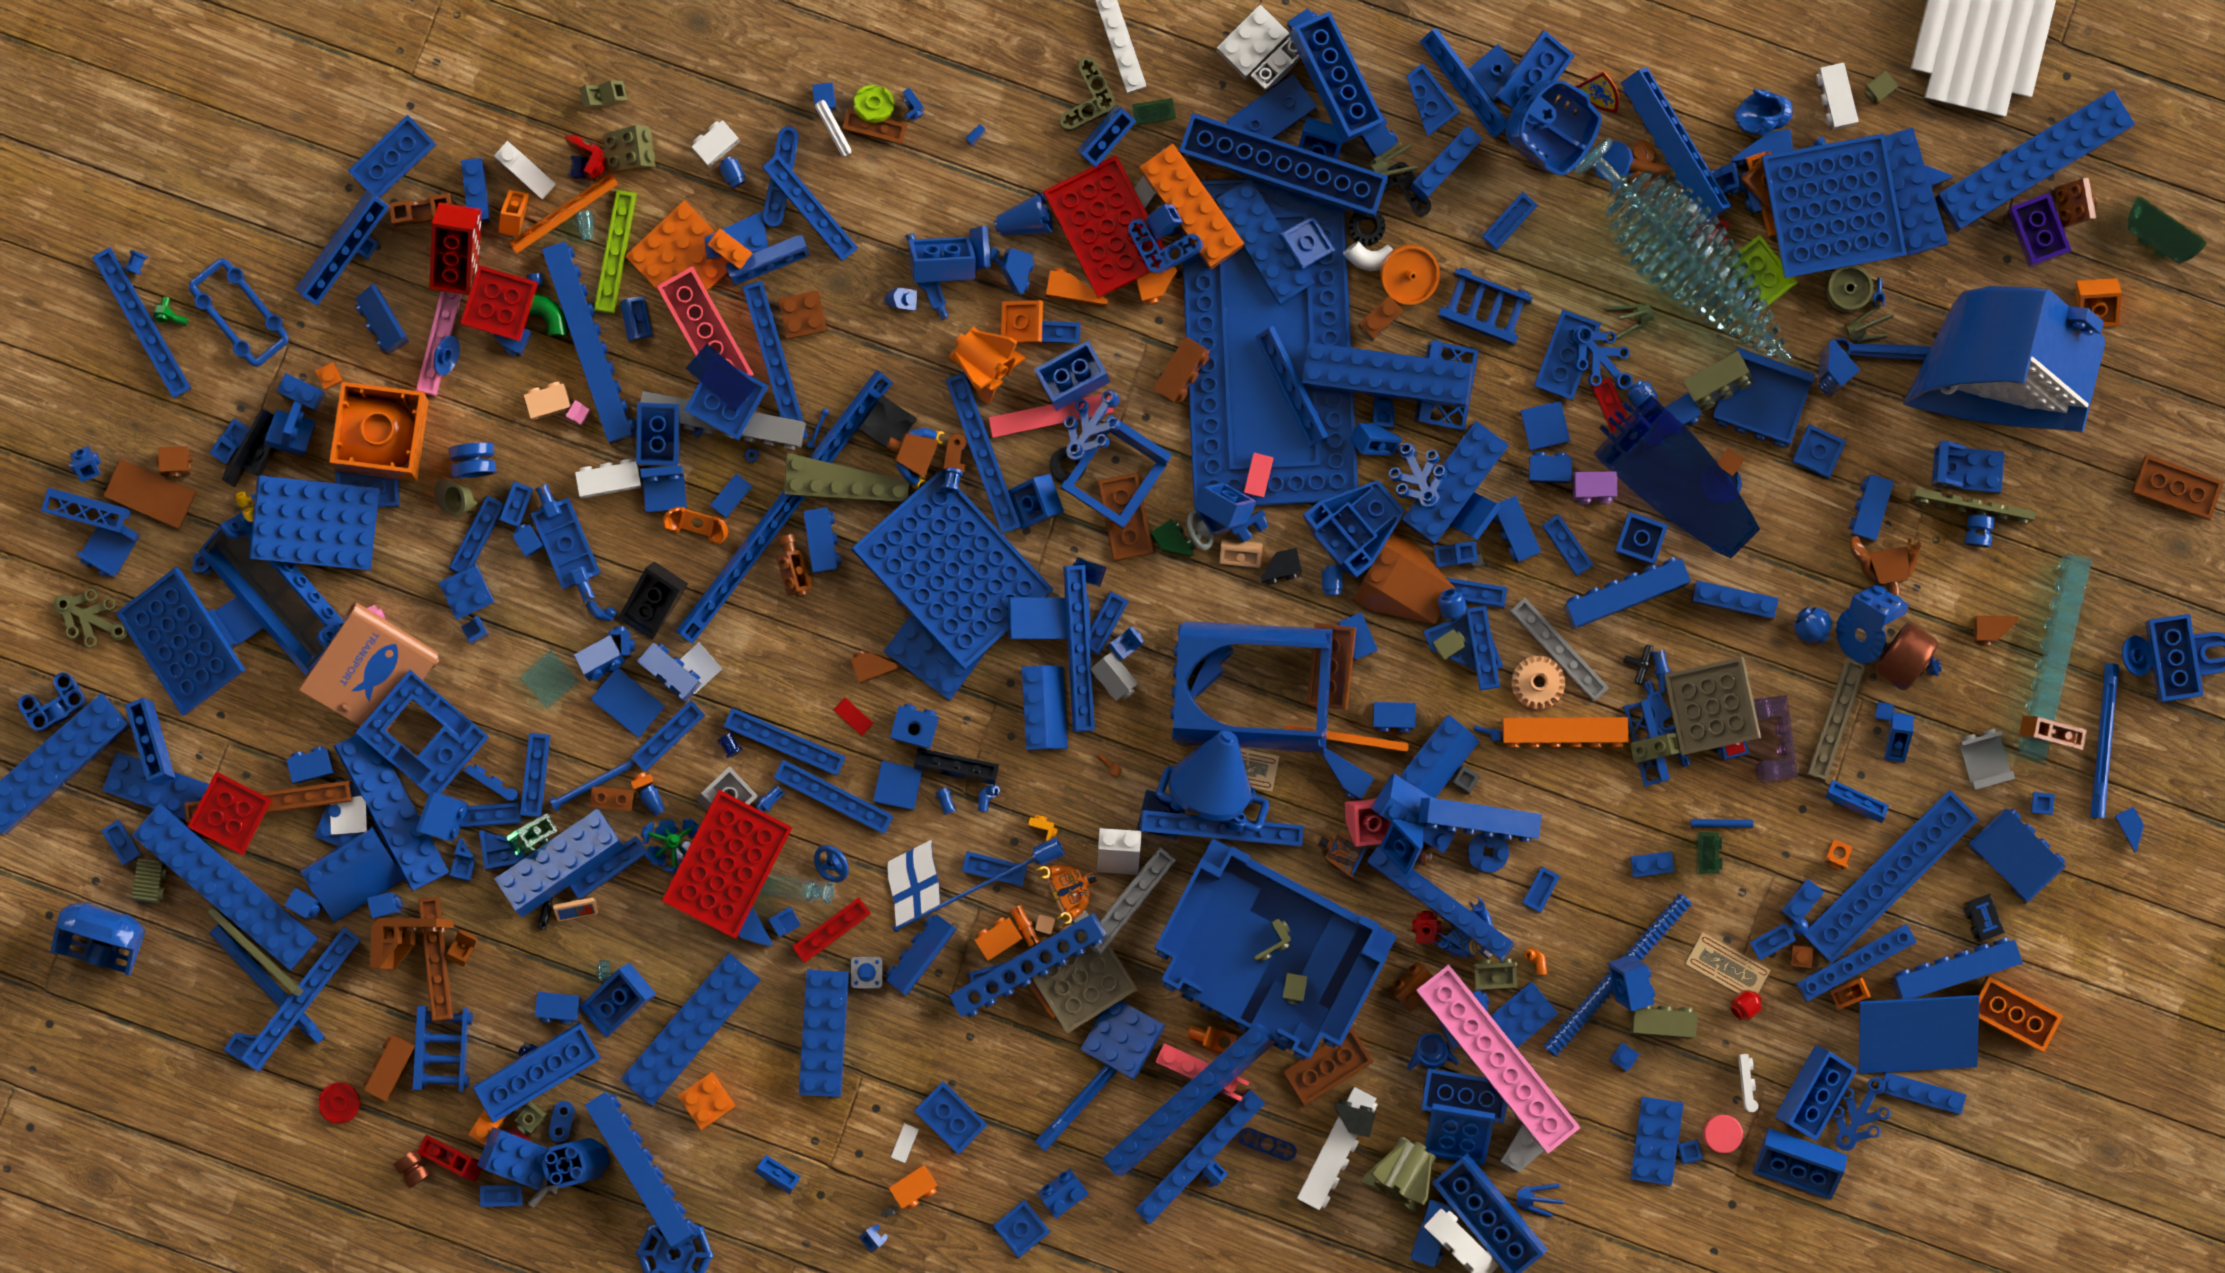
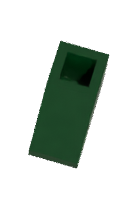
M1170 519L1151 532V536L1162 552L1186 557L1194 555L1192 550L1195 547L1189 538L1184 539L1181 534L1184 530L1178 521L1174 523Z

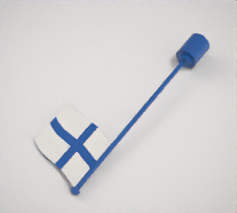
M1054 837L1034 847V852L1031 853L1033 858L941 904L939 880L932 853V840L888 861V880L895 904L896 924L893 926V930L899 932V929L1034 861L1036 864L1040 863L1041 866H1044L1064 856L1065 852L1057 837Z

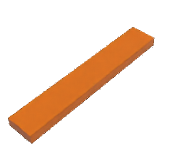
M611 173L606 175L524 231L519 237L517 236L511 240L509 244L516 254L617 186V181Z
M1293 725L1285 726V730L1316 731L1313 728ZM1327 731L1326 741L1401 753H1407L1409 745L1403 742Z

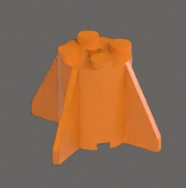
M972 327L966 335L961 334L955 342L957 347L949 356V360L962 368L981 400L987 405L991 403L997 388L1003 383L1001 379L1004 375L1009 376L1012 369L1026 359L1025 356L1014 351L1017 341L1013 338L982 332L975 327Z

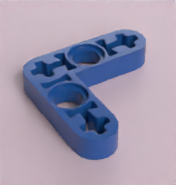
M1135 219L1130 222L1128 227L1129 233L1148 269L1154 274H1161L1199 253L1203 248L1202 240L1195 234H1189L1160 250L1148 225L1143 220ZM1136 225L1143 226L1141 232L1146 237L1141 238L1137 232H1134ZM1192 239L1194 241H1198L1195 244L1196 248L1193 249L1192 247H1188L1185 249L1188 252L1186 254L1184 250L1180 247V245L1182 244L1184 247L1189 246L1190 240ZM1147 241L1152 242V250L1144 252L1142 249L1143 244ZM1173 249H1179V258L1171 259L1170 252ZM1154 255L1159 262L1162 261L1159 264V269L1152 267L1155 263L1150 256Z

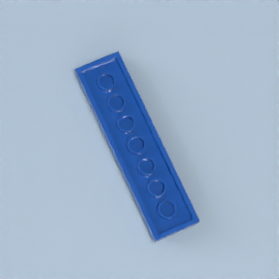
M358 734L334 746L335 751L359 795L366 802V808L411 892L447 875L449 871L430 835L416 830L420 817L390 761Z
M729 952L621 1080L653 1106L761 979Z

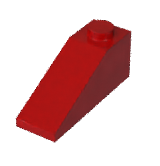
M427 1134L417 1151L421 1156L475 1182L482 1170L481 1167L477 1166L478 1159Z

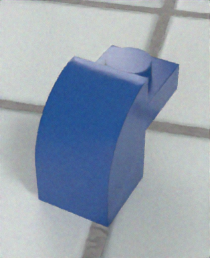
M1168 204L1162 205L1146 219L1156 240L1163 236L1176 235L1180 232L1177 226L1183 223L1175 206Z

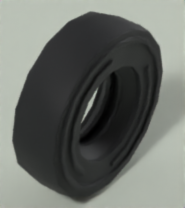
M1067 446L1059 448L1054 452L1049 465L1051 474L1061 483H1064L1065 480L1067 481L1072 473H1066L1060 467L1061 460L1068 457L1066 454ZM1074 460L1077 466L1080 460ZM1086 468L1084 469L1078 480L1082 478L1086 471Z

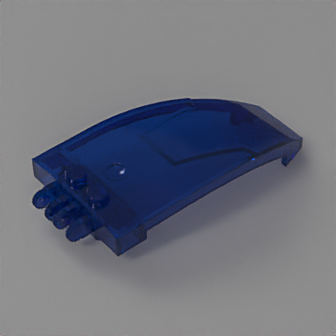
M1652 394L1636 410L1625 401L1623 406L1631 415L1626 419L1621 412L1616 410L1614 414L1623 423L1620 425L1610 416L1608 418L1609 422L1617 428L1613 433L1603 425L1599 427L1608 438L1594 452L1596 458L1609 470L1617 472L1618 478L1670 521L1708 545L1713 551L1731 559L1760 530L1751 511L1735 486L1695 435Z

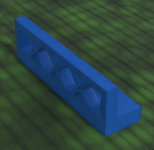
M52 488L47 489L41 509L44 513L118 533L121 531L124 518L129 519L131 513L126 508ZM51 499L58 500L61 504V507L56 510L48 509ZM72 504L79 506L81 512L74 516L70 515L67 507ZM90 510L98 511L100 517L91 521L86 513ZM110 515L119 517L116 527L108 525L105 518Z
M1649 699L1623 706L1625 716L1628 717V728L1632 743L1641 741L1635 736L1639 726L1647 731L1646 739L1658 736ZM1640 707L1642 717L1639 722L1630 717L1629 709ZM1664 756L1654 759L1655 766L1651 764L1653 759L1649 762L1643 761L1638 763L1644 787L1670 780ZM1649 766L1657 770L1659 779L1647 781L1645 773Z

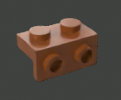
M1416 962L1408 968L1404 975L1395 980L1388 990L1411 1012L1423 1001L1416 990L1430 980L1433 975L1420 962Z

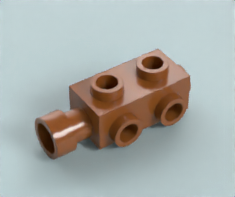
M794 534L779 537V545L783 548L784 553L777 555L776 558L786 595L795 594L796 598L808 595L807 591L812 589L813 578L808 574L806 568L807 557L802 553V549H795L794 543L796 541Z

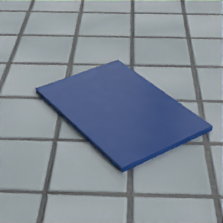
M1979 995L1860 1002L1859 1074L1977 1067Z

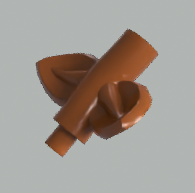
M1640 139L1632 151L1633 163L1629 167V172L1632 173L1628 177V190L1631 196H1637L1645 192L1650 186V177L1665 178L1667 172V163L1653 162L1656 154L1655 148L1644 139Z

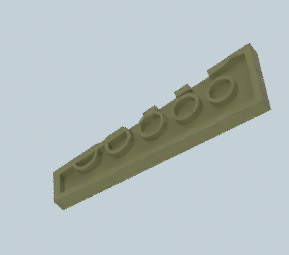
M786 453L784 494L905 502L908 499V481Z
M1915 488L1910 493L1909 500L1914 501V504L1919 506L1934 504V508L1947 510V507L1955 508V512L1959 513L1974 511L1976 512L1975 515H1996V519L1999 520L2013 518L2016 519L2017 523L2028 524L2029 521L2035 520L2036 511L1997 503H1987V505H1984L1983 501L1976 499L1962 501L1963 498L1956 495H1946L1945 498L1942 497L1941 492Z

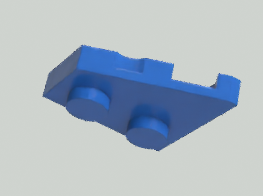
M483 830L479 831L485 871L514 866L526 858L523 842L486 833Z

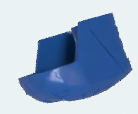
M1541 81L1530 87L1512 110L1506 124V138L1513 148L1537 165L1538 168L1554 175L1563 176L1573 170L1589 152L1598 135L1602 116L1590 103L1589 94L1565 81ZM1560 95L1557 103H1555L1557 96ZM1569 101L1568 106L1564 109L1566 102ZM1577 109L1576 114L1573 116L1574 110Z
M91 903L70 904L61 909L50 953L80 959L86 963L117 970L130 976L145 930L136 919L128 914L114 912L94 906ZM74 935L83 936L88 939V942L81 943L73 940L72 937ZM94 940L113 944V947L96 943ZM70 945L80 946L85 949V952L78 953L70 950L69 947ZM120 948L129 950V955L119 954L118 950ZM117 958L126 960L127 965L116 964L115 960Z

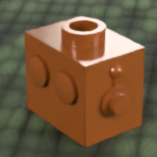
M188 446L158 447V458H156V462L159 465L158 471L161 476H168L174 479L181 478V475H190L192 456Z

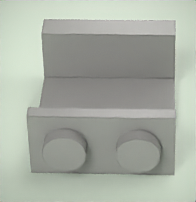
M1995 729L1983 732L1984 736L1977 738L1975 734L1963 737L1964 741L1959 743L1972 791L2015 779L2014 772L2010 771L2001 741L2002 731L1996 732Z

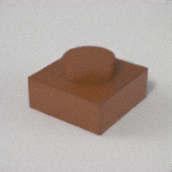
M1792 945L1790 966L1812 968L1813 947Z

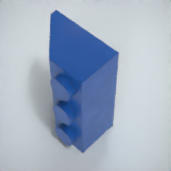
M970 237L909 240L910 268L913 282H947L975 279L976 257Z
M375 284L370 285L356 298L358 304L355 307L361 316L365 315L369 321L365 324L371 334L375 332L379 338L376 340V343L381 351L386 350L390 354L410 342L381 291Z

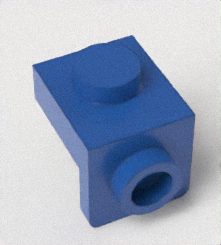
M1131 626L1112 641L1108 647L1122 661L1136 651L1144 643L1141 634Z
M613 627V631H608V635H611V637L621 636V655L623 657H631V652L635 651V641L631 639V632L626 630V627Z

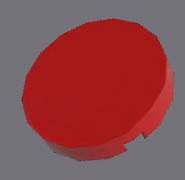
M337 1082L330 1084L319 1095V1111L331 1123L342 1124L349 1122L359 1111V1094L354 1087L347 1083Z

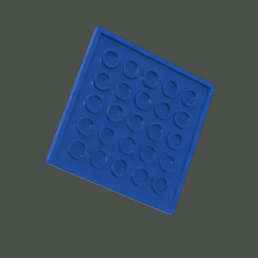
M1884 133L1762 156L1784 278L1907 255Z

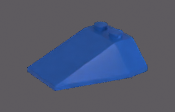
M1377 480L1322 500L1304 513L1303 517L1313 537L1336 564L1357 578L1372 566L1405 510L1382 483Z

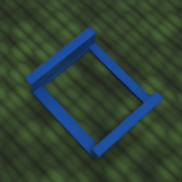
M1116 421L1111 423V427L1116 424ZM1120 421L1121 425L1118 430H1110L1100 434H1104L1107 437L1111 433L1156 462L1121 515H1118L1074 486L1099 448L1086 452L1085 457L1080 460L1067 481L1065 480L1060 488L1124 530L1166 468L1172 454Z

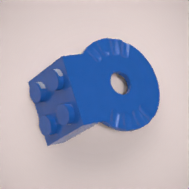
M1874 585L1854 595L1849 609L1845 610L1837 620V640L1844 653L1860 663H1869L1878 659L1886 646L1884 625L1905 615L1909 604L1903 601L1901 597L1891 594L1879 585ZM1858 628L1866 633L1865 641H1860L1857 638L1856 630Z

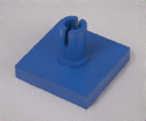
M1497 44L1468 70L1494 102L1498 99L1495 97L1496 93L1517 65L1502 47Z

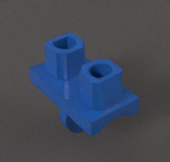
M1263 510L1258 511L1250 517L1247 524L1231 530V533L1244 543L1252 538L1247 529L1251 524H1254L1258 532L1269 527L1264 517L1266 514Z

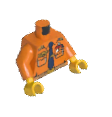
M1056 864L1048 867H1039L1036 871H1042L1043 876L1039 877L1038 880L1046 878L1062 913L1057 917V920L1063 918L1065 924L1062 927H1065L1072 920L1082 915L1089 904L1088 897H1090L1087 888L1097 884V879L1093 872L1081 877L1079 870H1075L1069 865Z

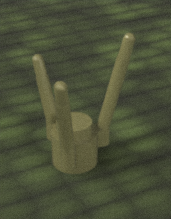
M1398 142L1380 156L1375 157L1374 160L1370 161L1373 171L1389 176L1417 170L1418 166L1387 170L1391 168L1388 161L1411 148L1412 144H1408L1395 151L1402 145L1401 142Z
M1641 303L1605 308L1606 311L1633 310V313L1618 316V319L1634 317L1636 322L1639 321L1638 324L1617 334L1616 340L1642 326L1648 325L1647 321L1653 320L1649 304L1642 305Z
M1878 304L1856 320L1849 322L1850 325L1846 326V330L1850 340H1856L1859 343L1865 340L1887 337V333L1863 335L1867 334V328L1893 318L1894 314H1889L1863 325L1862 320L1881 308V305Z

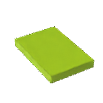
M1758 235L1727 259L1764 308L1768 307L1798 283L1794 277L1784 278L1780 259L1761 235Z

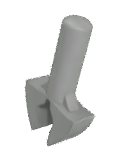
M545 1178L540 1191L536 1192L528 1202V1205L535 1208L547 1192L552 1191L554 1194H557L559 1186L554 1184L547 1187L548 1180Z

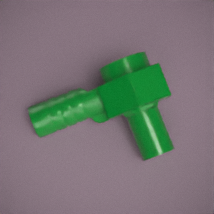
M162 297L161 304L156 305L153 317H155V320L159 323H166L170 320L186 326L188 318L172 312V309L169 308L170 298Z

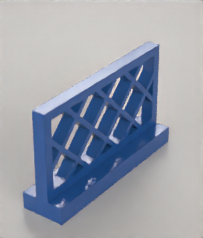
M1431 340L1428 342L1426 358L1444 360L1441 356L1442 348L1450 349L1454 355L1449 361L1456 359L1458 362H1462L1459 356L1464 352L1473 354L1470 363L1473 366L1468 406L1463 408V412L1460 410L1462 407H1455L1453 411L1446 414L1440 404L1432 407L1433 403L1418 402L1414 422L1465 431L1479 350ZM1436 407L1444 416L1439 421L1430 420L1431 411ZM1456 411L1461 416L1460 425L1453 424L1449 419V416Z

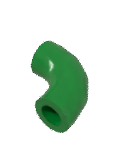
M535 294L529 314L538 315L544 319L547 324L548 336H568L567 321L559 305L548 297Z

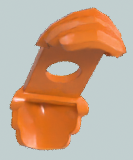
M674 507L668 510L663 518L664 528L668 531L679 533L681 528L709 536L708 541L716 545L722 544L729 532L728 527L720 518L687 510L685 507ZM692 519H701L703 526L700 528L694 527Z

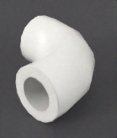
M1357 241L1346 249L1343 255L1357 268L1370 272L1381 271L1384 259L1393 249L1387 244L1378 251H1370Z

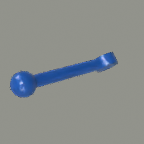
M827 408L821 410V418L811 440L807 442L809 448L815 447L814 441L825 416L829 414Z

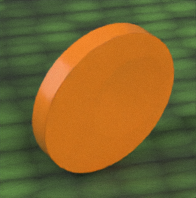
M1412 244L1402 245L1392 250L1384 259L1380 271L1381 284L1387 295L1393 300L1407 305L1418 304L1428 299L1436 290L1440 279L1439 265L1433 254L1421 246Z

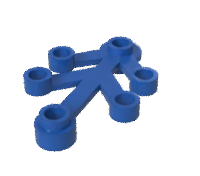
M1581 325L1573 331V339L1578 344V360L1575 361V369L1584 371L1588 368L1589 364L1586 360L1588 348L1592 352L1591 375L1588 377L1590 386L1595 387L1602 382L1600 376L1601 363L1615 379V386L1618 389L1625 390L1631 387L1633 384L1632 376L1628 373H1621L1607 357L1617 356L1619 359H1626L1630 355L1629 349L1625 346L1619 348L1598 347L1593 340H1600L1606 344H1611L1616 341V334L1613 331L1605 333L1592 332L1588 326ZM1581 332H1583L1585 335L1584 339L1580 338ZM1608 334L1612 336L1611 341L1607 339ZM1621 349L1625 351L1624 357L1620 354ZM1580 361L1584 363L1583 368H1580L1579 366ZM1593 377L1597 378L1596 384L1592 381ZM1621 378L1624 379V385H1621L1619 382Z
M1107 390L1102 394V403L1091 420L1088 414V402L1084 399L1076 401L1075 408L1080 413L1083 432L1078 438L1076 429L1078 421L1073 416L1065 418L1064 425L1068 428L1070 443L1066 448V454L1070 459L1081 460L1085 457L1087 451L1096 448H1106L1109 445V438L1100 433L1110 430L1116 431L1120 428L1121 423L1116 417H1110L1103 424H1099L1108 408H1114L1119 404L1120 397L1115 391ZM1085 403L1084 407L1080 408V405ZM1073 420V424L1069 426V422ZM1116 421V424L1111 427V423ZM1100 434L1094 441L1087 442L1090 436ZM1105 438L1104 443L1100 444L1101 439Z
M1411 443L1402 444L1399 454L1404 461H1408L1414 476L1401 473L1399 468H1392L1389 471V477L1393 482L1401 481L1419 486L1421 491L1409 489L1405 483H1401L1396 487V492L1399 497L1417 499L1423 507L1432 509L1439 503L1440 495L1437 491L1442 480L1447 476V471L1442 465L1434 468L1440 456L1433 449L1426 453L1427 462L1423 471H1421L1415 459L1417 451L1414 445ZM1433 470L1435 478L1429 488L1427 481Z
M1873 1077L1869 1080V1090L1858 1110L1854 1100V1090L1849 1087L1845 1090V1092L1847 1090L1851 1091L1850 1097H1845V1092L1842 1096L1846 1100L1852 1121L1848 1129L1843 1117L1845 1110L1837 1105L1835 1110L1840 1108L1841 1114L1836 1116L1835 1110L1832 1113V1116L1836 1118L1839 1129L1836 1144L1841 1150L1850 1151L1856 1146L1858 1141L1871 1137L1878 1138L1880 1136L1881 1130L1876 1125L1869 1126L1866 1131L1858 1133L1856 1131L1860 1125L1880 1119L1887 1120L1891 1116L1890 1110L1886 1107H1880L1878 1111L1866 1114L1876 1094H1881L1885 1091L1886 1084L1881 1078ZM1879 1082V1087L1874 1089L1872 1087L1873 1083ZM1882 1110H1887L1885 1117L1881 1116ZM1873 1128L1877 1129L1876 1135H1871ZM1848 1136L1849 1142L1844 1144L1843 1138Z

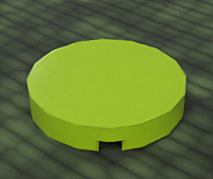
M868 85L857 91L853 107L860 119L870 123H879L888 119L893 113L894 98L888 89L877 87V85Z

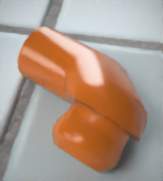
M1535 948L1527 949L1524 952V957L1536 965L1537 975L1547 974L1545 955Z

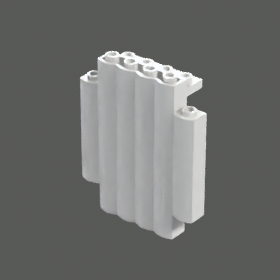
M1927 0L1910 67L1912 70L1930 74L1924 98L2005 117L2012 93L2032 97L2056 0Z

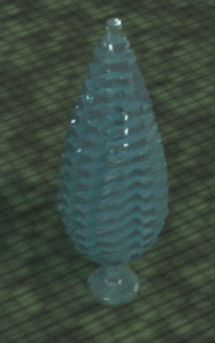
M1609 137L1601 141L1577 164L1573 172L1581 175L1594 166L1612 184L1607 198L1616 191L1619 192L1615 199L1606 207L1607 218L1624 205L1608 225L1609 232L1611 233L1626 222L1616 233L1617 235L1613 237L1615 246L1627 239L1623 244L1624 246L1619 250V254L1623 257L1627 253L1629 255L1634 251L1633 256L1628 259L1627 263L1632 267L1636 263L1640 264L1642 262V266L1636 271L1640 276L1652 271V275L1646 280L1651 285L1663 279L1661 282L1663 284L1658 286L1657 290L1663 294L1665 291L1673 288V293L1668 295V298L1673 302L1685 295L1682 299L1683 302L1679 304L1681 307L1687 309L1696 303L1693 307L1694 310L1691 312L1698 317L1713 306L1705 314V319L1702 320L1705 323L1710 324L1724 314L1725 316L1720 318L1715 324V329L1722 331L1739 316L1740 318L1735 322V325L1730 327L1727 334L1735 337L1745 327L1749 326L1746 330L1747 332L1738 341L1747 344L1755 336H1758V341L1751 346L1752 349L1758 351L1767 345L1769 349L1764 352L1765 355L1771 357L1775 354L1784 365L1788 364L1792 360V355L1782 347L1785 344L1784 337L1781 336L1775 340L1773 336L1780 331L1779 324L1775 323L1767 330L1765 329L1766 324L1774 318L1773 312L1768 311L1760 319L1756 320L1760 315L1759 313L1767 307L1768 303L1762 298L1750 310H1747L1753 304L1752 302L1760 296V286L1757 285L1747 293L1745 292L1752 286L1754 279H1756L1753 273L1737 281L1743 277L1749 266L1743 261L1734 267L1742 255L1738 249L1728 255L1732 250L1731 247L1735 245L1732 238L1720 244L1727 231L1724 226L1714 231L1715 226L1720 222L1717 216L1706 220V216L1711 213L1709 206L1698 209L1697 206L1703 201L1699 196L1688 200V196L1693 193L1690 187L1684 190L1681 189L1675 194L1678 190L1676 188L1682 184V182L1676 179L1668 183L1657 193L1656 191L1669 178L1667 175L1660 174L1642 188L1643 184L1651 178L1653 173L1644 171L1629 185L1626 180L1634 172L1620 176L1602 157L1610 149L1613 141Z

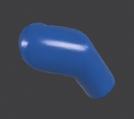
M988 785L979 792L978 811L988 812L989 801L1000 793L998 785Z

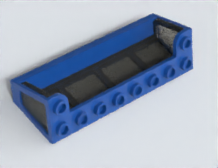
M241 512L220 524L198 552L306 676L318 662L344 621L294 563L249 558L252 522L247 521Z

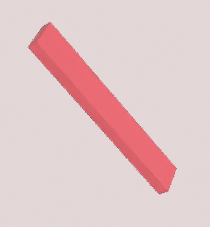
M1102 394L1080 398L1086 400L1089 404V418L1093 417L1102 403ZM1076 401L1058 411H1055L1053 405L1050 404L988 417L992 437L997 438L1064 424V420L1068 416H1073L1077 421L1081 420L1080 413L1075 408ZM1082 403L1080 408H1083L1085 403ZM1108 408L1104 415L1114 413L1113 408Z

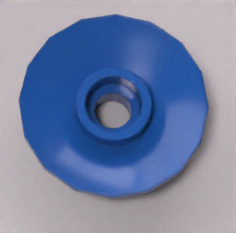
M447 336L442 339L434 351L433 367L439 375L448 374L456 365L460 353V343L455 336Z
M2137 635L2127 638L2122 646L2123 663L2127 670L2135 676L2146 675L2152 667L2148 642L2143 637Z

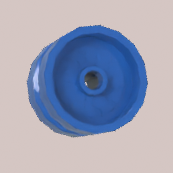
M467 443L448 448L449 458L458 462L450 466L452 478H475L497 473L496 462L488 460V458L495 455L493 443Z

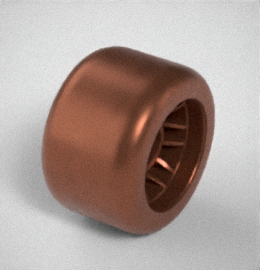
M1906 623L1880 658L1875 667V672L1896 688L1906 691L1915 682L1917 677L1921 676L1930 663L1929 660L1936 651L1938 642L1934 637L1916 625Z

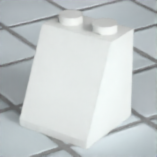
M1100 828L1097 872L1137 875L1139 870L1141 831Z

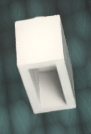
M723 120L720 123L718 121L713 123L708 128L709 132L703 136L701 134L693 141V151L708 168L740 142L736 134Z

